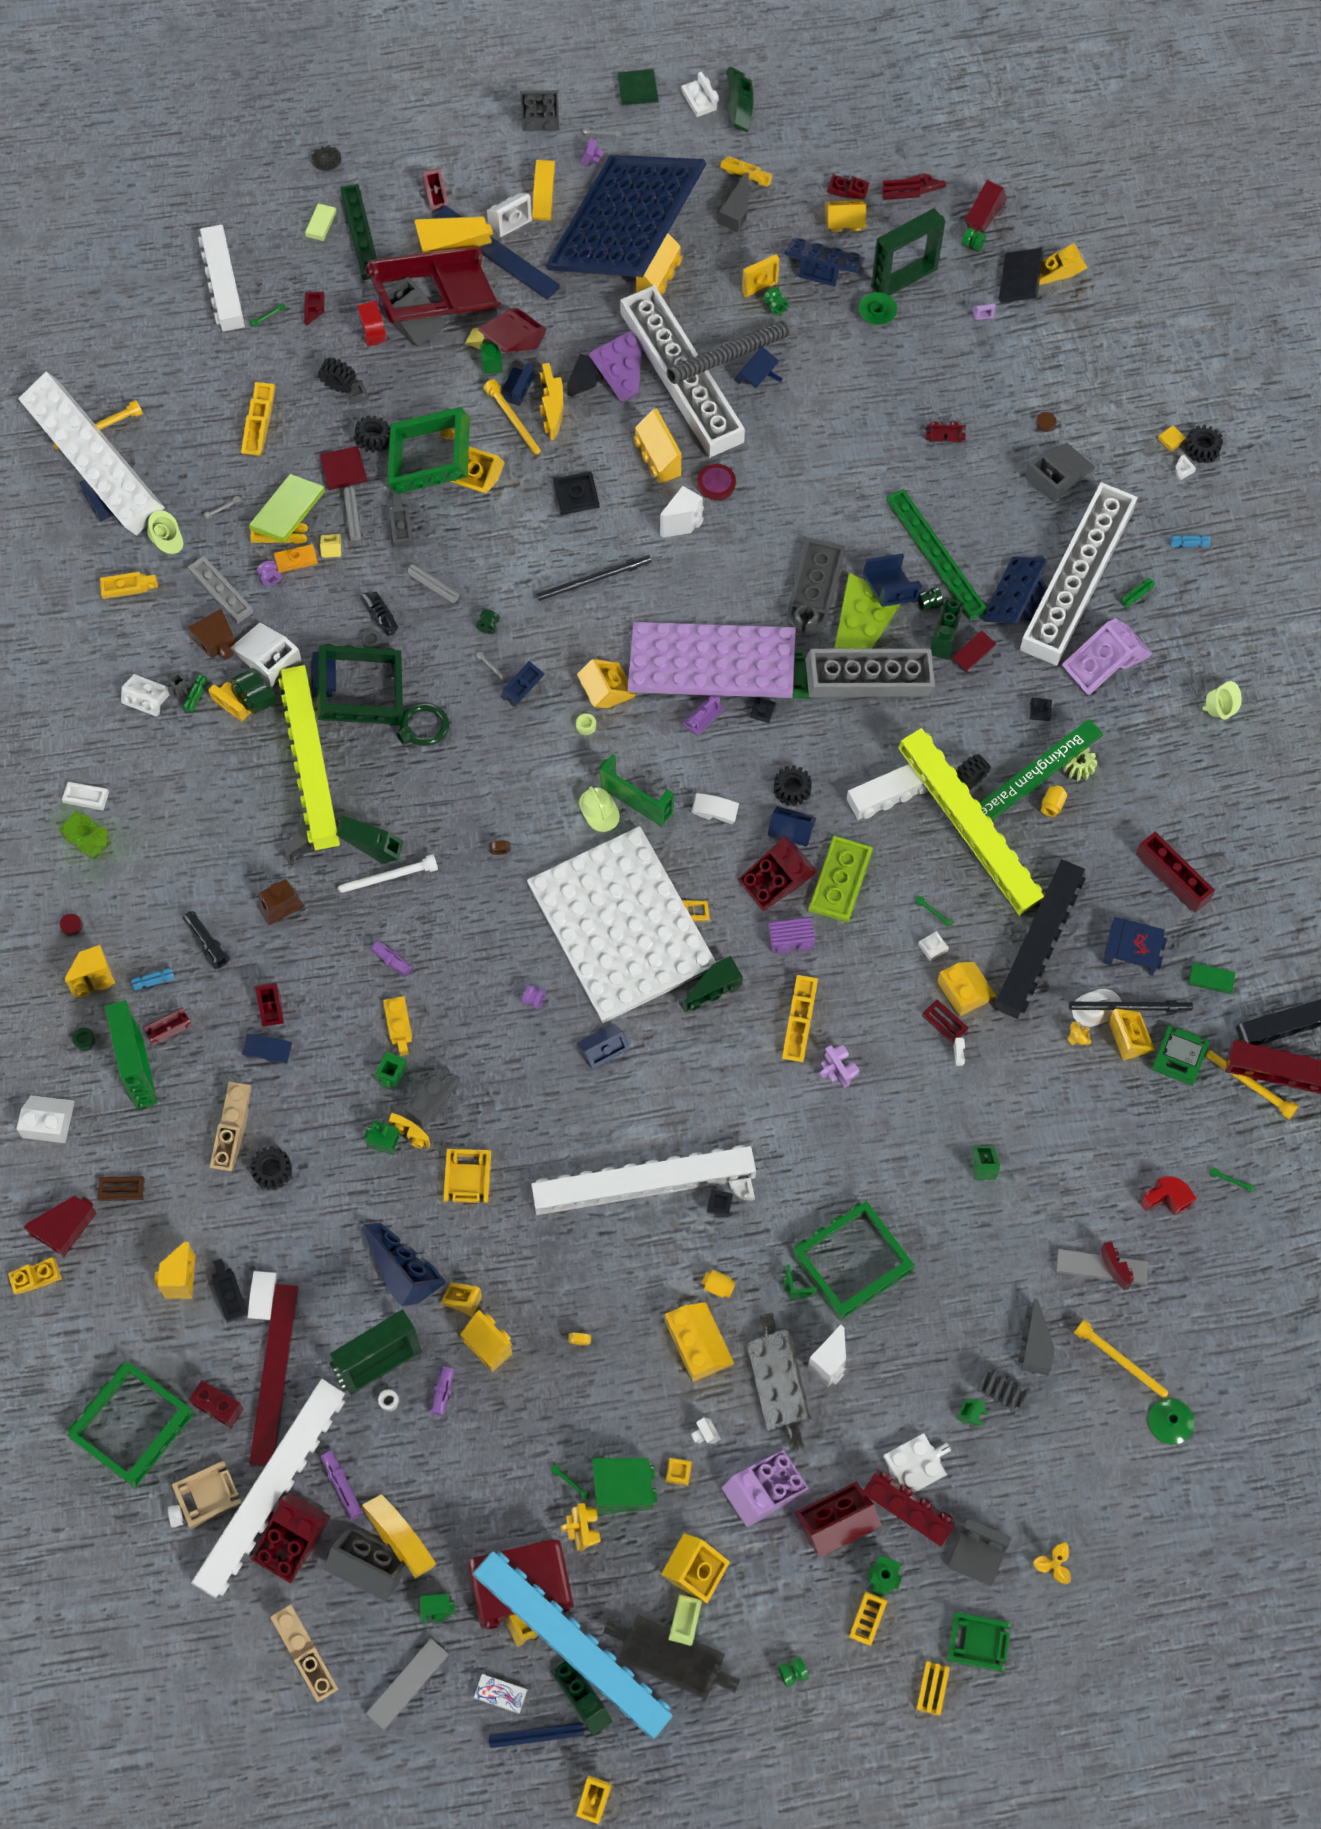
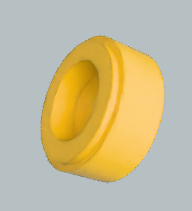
M569 1333L568 1342L573 1345L591 1344V1335Z

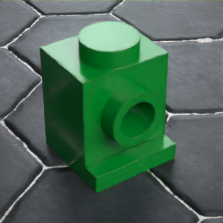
M386 1052L375 1073L376 1080L379 1081L378 1084L386 1089H390L391 1086L397 1088L405 1070L408 1068L406 1059ZM390 1072H393V1073H394V1076L392 1077V1076H390V1075H388V1074H389Z
M449 1593L420 1596L421 1621L423 1624H428V1619H432V1622L446 1621V1617L455 1615V1600H450Z

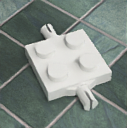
M923 1433L883 1455V1458L888 1465L890 1475L894 1477L893 1480L900 1485H907L914 1491V1494L947 1475L941 1465L940 1457L951 1452V1449L949 1447L943 1450L949 1446L947 1443L935 1449L930 1445Z

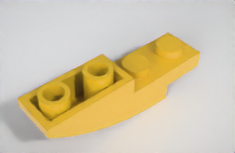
M550 363L542 364V372L539 373L541 384H545V388H543L544 397H542V405L539 408L541 417H545L546 420L543 422L545 433H549L550 440H555L563 418V385L561 377L553 378Z

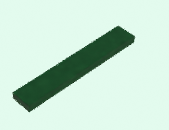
M359 184L340 187L362 281L369 280L371 278L366 274V265H368L369 260H375L377 257Z

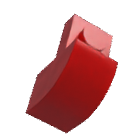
M376 300L357 305L367 347L386 342V331Z
M1166 1176L1159 1178L1155 1188L1150 1189L1144 1194L1145 1197L1141 1205L1147 1211L1165 1201L1173 1215H1176L1192 1206L1197 1198L1183 1180Z

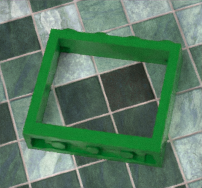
M462 407L391 424L388 485L396 494L423 489L433 485H441L442 483L468 477L470 416ZM455 427L454 463L401 476L403 440Z
M127 1000L106 1005L105 1010L120 1079L136 1109L147 1107L148 1109L157 1104L158 1101L142 1031Z
M867 1201L862 1204L856 1203L849 1209L850 1212L845 1216L838 1215L831 1221L830 1226L817 1229L812 1234V1238L807 1241L803 1239L794 1246V1259L813 1285L817 1287L818 1292L840 1321L913 1272L915 1266ZM862 1214H865L901 1264L841 1304L805 1253Z
M126 1361L124 1365H120L115 1370L113 1379L101 1387L98 1393L99 1396L95 1401H91L85 1407L82 1417L71 1424L67 1436L135 1489L193 1417L194 1412ZM132 1374L176 1407L178 1411L132 1469L126 1472L80 1436L129 1375Z

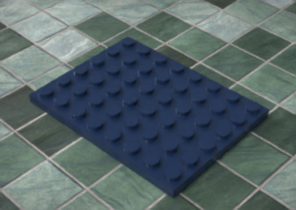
M610 155L547 261V269L549 271L643 277L707 165L705 160Z

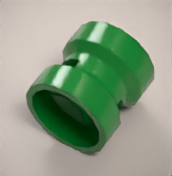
M968 227L961 245L973 247V250L980 252L987 234L983 232L977 233L975 229Z
M777 287L769 289L763 296L765 303L770 305L769 309L773 315L783 313L789 306V303L782 297V293Z
M801 1656L793 1658L790 1663L783 1662L778 1665L786 1688L793 1686L798 1680L803 1682L809 1679Z

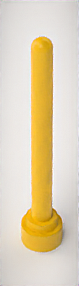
M492 379L486 382L483 389L487 395L496 399L531 451L538 455L540 448L500 393L501 386L497 380Z
M134 400L126 406L127 409L95 423V425L101 430L128 416L138 417L143 412L138 402ZM54 443V448L59 450L60 448Z
M1211 1050L1205 1053L1206 1058L1222 1069H1226V1060ZM1231 1074L1280 1108L1279 1111L1282 1112V1116L1288 1120L1297 1111L1299 1105L1293 1101L1282 1100L1252 1078Z
M1085 1319L1074 1332L1077 1337L1090 1340L1163 1398L1168 1396L1167 1389L1094 1333V1329L1090 1327L1091 1324Z

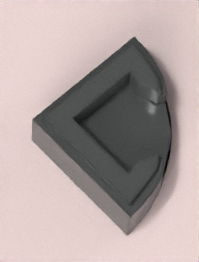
M362 380L356 382L349 393L351 405L369 399Z

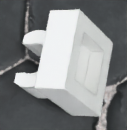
M937 931L919 941L918 944L929 961L936 959L949 949Z
M702 1418L696 1422L699 1430L691 1434L695 1443H701L706 1440L707 1443L714 1444L721 1440L711 1419Z

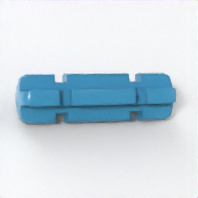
M1180 535L1171 536L1170 544L1171 547H1179L1180 545L1182 547H1198V545L1209 547L1210 536L1182 535L1180 537Z
M166 968L162 969L163 972L155 971L142 975V978L139 976L131 979L132 987L134 990H139L143 986L149 987L163 983V980H166V982L173 980V970Z

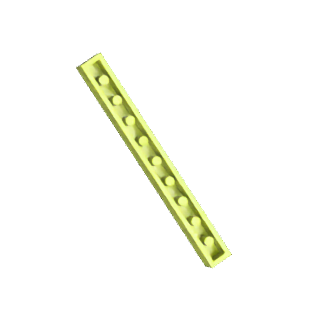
M302 665L281 669L282 678H278L280 690L285 691V694L281 696L283 706L288 707V711H284L286 722L291 723V727L287 729L289 739L294 740V744L291 745L293 757L297 756L298 760L294 762L296 774L300 773L301 778L297 779L299 791L304 793L303 796H300L302 808L307 809V813H303L305 825H310V830L307 831L308 841L314 844L315 851L340 846L339 837L336 836L337 826L306 667Z
M921 728L901 740L898 749L1018 915H1022L1039 904L1044 898L1041 887L1033 882L1030 872L1020 864L1015 851L1009 849L1004 836L994 828L991 818L985 816L981 810L980 803L969 794L967 785L963 782L961 783L957 777L956 770L945 761L943 752L940 749L937 750L930 734L925 733Z

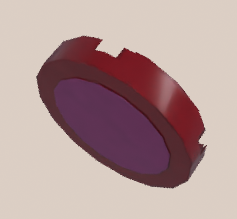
M710 464L699 472L697 487L701 495L707 496L710 500H724L733 494L736 488V476L732 469L726 465Z

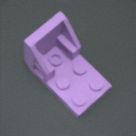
M1115 618L1100 628L1062 666L1081 688L1090 695L1120 667L1127 669L1146 660L1153 653L1126 623Z

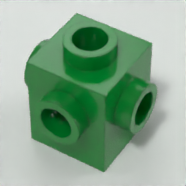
M879 1555L876 1565L870 1566L867 1579L871 1580L869 1587L873 1588V1592L886 1596L887 1593L892 1594L893 1589L898 1590L902 1580V1576L898 1575L902 1563Z

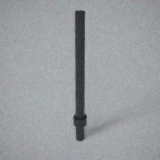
M650 555L638 559L631 558L626 560V563L536 593L538 600L541 601L628 570L629 572L637 570V567L651 563L652 560Z
M1166 1000V1002L1070 1001L1069 1010L1123 1009L1176 1013L1177 1011H1192L1193 1003L1177 1002L1176 1000Z

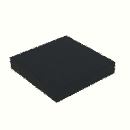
M592 471L553 478L561 515L600 508Z

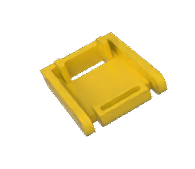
M447 1149L444 1202H449V1195H453V1202L480 1203V1196H484V1203H489L491 1150ZM458 1157L479 1158L480 1165L458 1164Z

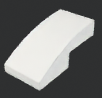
M696 793L691 813L708 820L716 818L732 825L736 819L739 803L713 795Z
M254 1271L248 1318L270 1320L277 1278L276 1272Z

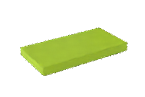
M290 474L249 524L250 530L285 543L323 495L325 487Z
M833 835L808 911L849 923L873 852V847Z

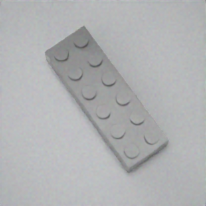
M810 649L806 657L809 697L930 696L935 688L931 649Z

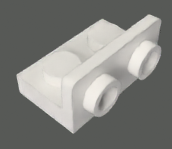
M702 72L698 73V80L681 86V92L696 117L717 110L718 94L715 90H712L709 79L705 78Z
M134 674L122 686L121 703L158 716L160 714V705L169 696V687Z

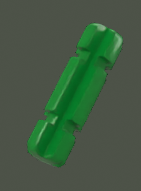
M1146 578L1142 581L1143 583L1137 585L1129 591V594L1121 598V604L1126 608L1131 606L1133 602L1147 593L1146 591L1152 590L1155 582L1151 578Z
M200 674L196 676V683L192 685L187 696L188 699L183 704L185 711L192 713L195 710V704L198 703L204 691L203 687L208 682L206 676Z

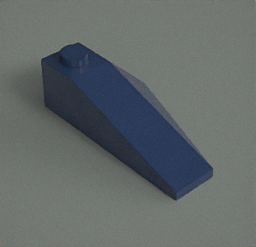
M383 1224L363 1225V1232L387 1287L401 1306L418 1304L445 1284V1279L428 1261L424 1264L416 1257L417 1252L415 1250H409L402 1246L400 1238Z

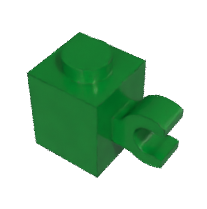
M485 339V344L480 345L484 374L503 372L501 350L497 344Z
M374 1120L372 1126L367 1127L364 1139H366L369 1148L393 1156L401 1135L399 1128Z

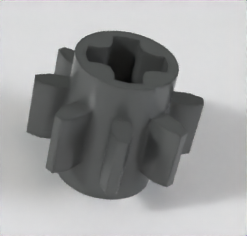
M180 671L169 674V681H165L166 686L169 687V695L175 694L177 698L188 695V688L192 687L188 674L183 676Z

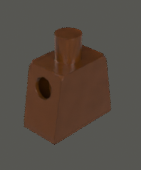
M222 609L187 627L191 639L210 658L220 654L224 660H227L233 656L234 652L230 647L235 644V640Z
M287 879L279 883H273L269 888L259 893V910L268 925L305 907Z

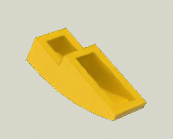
M536 160L532 220L551 221L555 161Z

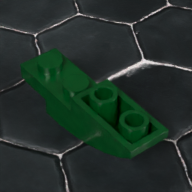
M730 66L726 70L731 94L727 100L731 123L735 129L747 133L753 113L752 80L746 78L745 73Z

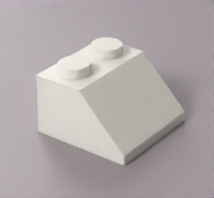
M519 193L487 210L488 223L491 224V227L500 238L532 221L531 198L529 194Z
M682 486L660 514V536L665 538L689 534L695 528H698L703 522V497Z
M31 1095L21 1108L16 1130L25 1139L66 1143L75 1102L74 1100Z
M842 1325L831 1334L809 1359L808 1370L827 1387L832 1383L836 1385L844 1376L843 1372L846 1370L844 1368L846 1362L845 1331Z

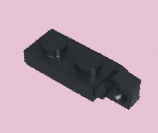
M222 1258L213 1261L217 1273L212 1275V1282L226 1322L228 1323L247 1316L248 1311L234 1272L231 1268L226 1270Z

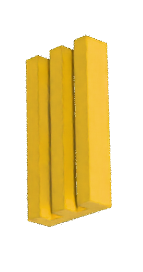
M926 1661L916 1708L917 1711L937 1716L941 1715L950 1667ZM934 1669L927 1707H924L923 1701L929 1671ZM939 1671H942L943 1677L935 1710L932 1709Z

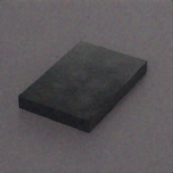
M1042 248L1005 253L999 293L1000 303L1037 298L1044 255Z

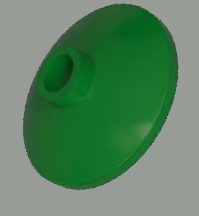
M874 292L862 298L859 304V313L870 324L884 325L895 318L897 304L891 296L881 292Z
M1170 1398L1160 1400L1149 1412L1148 1425L1150 1431L1155 1438L1165 1444H1180L1186 1441L1194 1430V1416L1189 1407L1179 1400ZM1169 1416H1174L1177 1422L1171 1423Z

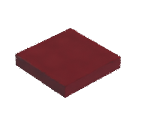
M358 446L320 454L329 490L367 482Z

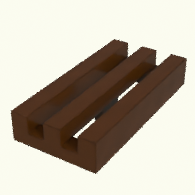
M144 1176L99 1177L98 1200H144L145 1178ZM139 1183L138 1186L104 1187V1184ZM103 1192H138V1193L103 1194Z

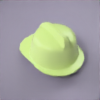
M158 510L153 512L148 520L147 532L149 539L165 553H179L184 543L175 518L166 511Z
M1229 681L1210 691L1206 695V705L1202 709L1208 711L1212 717H1219L1223 720L1228 719L1241 706L1242 696L1238 685L1235 682Z
M591 786L581 795L579 806L591 828L598 832H608L617 826L620 814L611 795L606 790Z

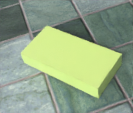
M318 203L305 231L306 237L324 241L335 217L336 208Z
M679 1594L668 1640L692 1646L702 1600Z

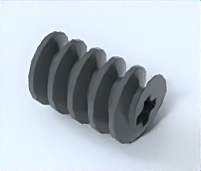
M988 1368L977 1391L981 1392L986 1388V1397L994 1393L993 1401L996 1402L1002 1398V1406L1009 1402L1011 1403L1010 1411L1017 1407L1020 1409L1030 1388L1027 1387L1024 1391H1021V1382L1014 1387V1378H1010L1006 1382L1005 1373L997 1377L998 1369L995 1368L989 1372Z

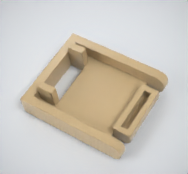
M225 1461L172 1484L190 1529L241 1505V1499L231 1502L239 1494L229 1470L227 1469L219 1473L220 1470L227 1467ZM188 1492H191L198 1510L196 1509L190 1513L182 1496Z

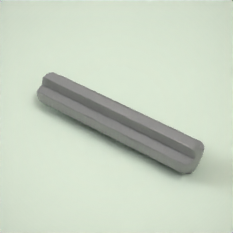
M352 487L345 488L344 497L350 540L359 541L361 535L355 491Z
M412 564L409 567L408 574L448 601L455 603L460 596L457 591L417 565Z

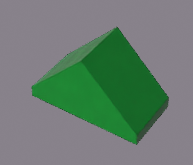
M972 1146L974 1180H996L1000 1171V1164L995 1146Z

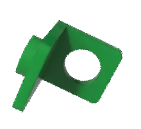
M786 1265V1276L783 1277V1285L785 1290H789L790 1300L816 1296L817 1287L794 1290L790 1265Z

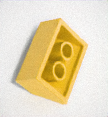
M669 233L666 235L644 276L636 277V293L655 285L660 295H663L668 280L671 281L674 276V269L681 264V246Z
M655 408L635 427L633 439L636 447H640L642 450L641 454L644 462L649 463L651 475L653 478L656 477L659 484L681 476L682 453L658 409Z
M706 1302L685 1305L665 1314V1323L692 1382L734 1365V1361Z

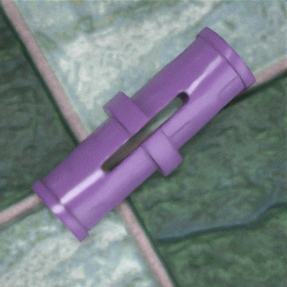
M380 940L371 948V952L385 961V965L391 966L403 977L407 976L413 966L403 960L397 951H392Z
M448 1367L440 1368L437 1386H434L433 1389L435 1394L430 1413L444 1416L448 1396H451L452 1392L450 1387L455 1373L454 1369Z

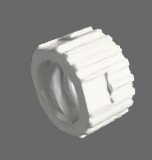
M393 1390L382 1391L380 1396H378V1403L385 1411L395 1410L400 1402L397 1393ZM388 1395L394 1398L393 1403L385 1405L384 1399Z
M169 1506L168 1513L171 1528L183 1525L181 1506Z

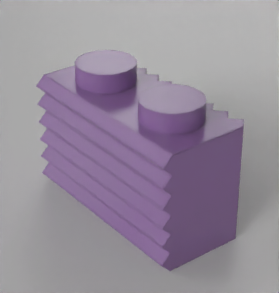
M811 917L768 923L773 953L786 954L796 949L807 951L814 947L815 936Z

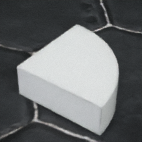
M1182 455L1175 468L1177 479L1180 481L1195 472L1196 467L1185 455Z
M955 1038L953 1045L956 1066H963L965 1063L963 1053L965 1042L963 1038Z
M751 1177L730 1180L728 1182L730 1189L737 1197L744 1200H755Z

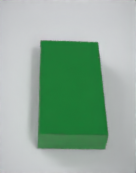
M1193 963L1188 985L1231 994L1236 972Z

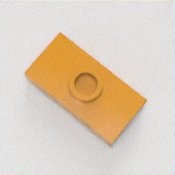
M313 544L274 553L280 573L318 564Z

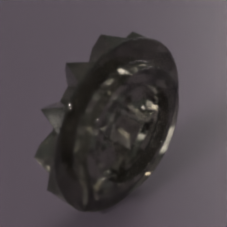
M321 145L320 149H315L314 154H311L312 164L321 171L333 170L341 163V153L336 147L332 148L330 145L327 147ZM327 155L329 157V161H327V159H325V157L323 156Z

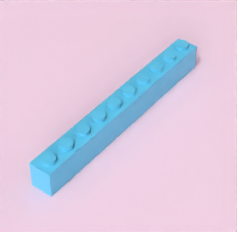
M494 1551L490 1552L472 1575L647 1736L655 1739L673 1717L669 1712L671 1708L662 1699L655 1700L651 1696L653 1691L643 1682L639 1685L633 1679L635 1675L627 1667L623 1666L620 1668L615 1663L617 1658L607 1649L603 1652L597 1646L599 1642L591 1634L588 1633L585 1636L579 1630L581 1625L572 1617L567 1619L561 1614L563 1609L555 1601L552 1600L549 1603L543 1597L545 1592L536 1584L531 1586L526 1582L527 1576L518 1568L513 1570L507 1564L509 1559L500 1551L497 1554Z

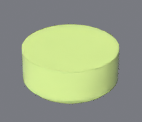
M587 713L578 716L576 719L577 731L583 735L592 734L596 730L595 717Z

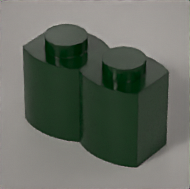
M255 668L232 678L231 690L235 696H239L242 699V704L246 710L256 714L275 705L273 690L264 682Z

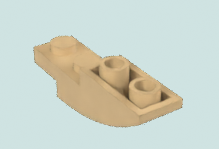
M229 1082L221 1123L218 1124L210 1168L233 1171L248 1118L251 1085Z
M290 1604L272 1615L270 1618L317 1703L339 1690L293 1606Z

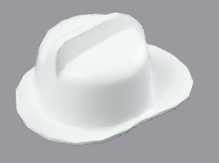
M1098 989L1088 992L1076 999V1001L1122 1002L1117 993L1109 989ZM1072 1010L1074 1019L1083 1026L1088 1027L1097 1026L1109 1021L1113 1010Z

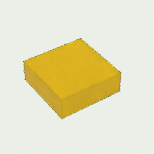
M1172 425L1158 436V440L1172 452L1186 441V437Z
M669 1458L665 1482L688 1486L692 1461Z

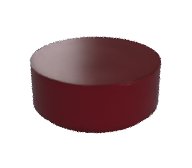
M66 914L60 920V928L65 935L74 936L81 931L82 922L76 914Z

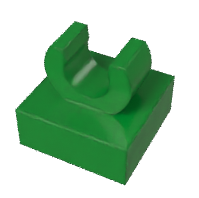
M965 1399L957 1420L963 1424L983 1426L984 1423L979 1421L980 1415L988 1414L987 1410L984 1409L985 1403L979 1399Z

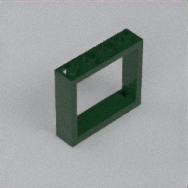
M935 208L877 238L871 287L875 292L885 293L890 296L938 270L945 218ZM927 234L924 256L891 273L894 252Z
M319 645L317 652L318 720L400 725L403 717L401 650L393 648L375 649L374 647L361 648L351 645ZM326 659L393 663L395 708L327 703Z
M402 1309L331 1352L330 1356L333 1361L329 1364L343 1392L348 1390L350 1395H353L420 1354L422 1350L416 1330Z

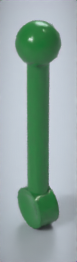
M280 303L276 309L270 311L264 316L258 319H252L250 321L251 326L257 327L259 325V322L263 321L264 319L270 317L271 315L275 314L280 310L284 311L286 309V305L284 303Z
M922 896L916 898L917 905H923L940 918L945 926L952 925L951 919L945 918L928 905Z
M1213 1168L1210 1171V1175L1213 1178L1220 1177L1246 1188L1248 1192L1255 1190L1253 1184H1245L1219 1173L1217 1168Z
M558 1465L552 1466L551 1471L554 1475H559L581 1494L582 1499H589V1491L581 1489L561 1472Z

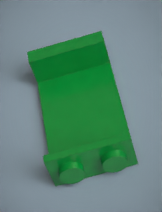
M614 754L609 759L603 760L599 767L601 788L662 827L674 812V793L667 789L660 799L656 801L616 775V756Z

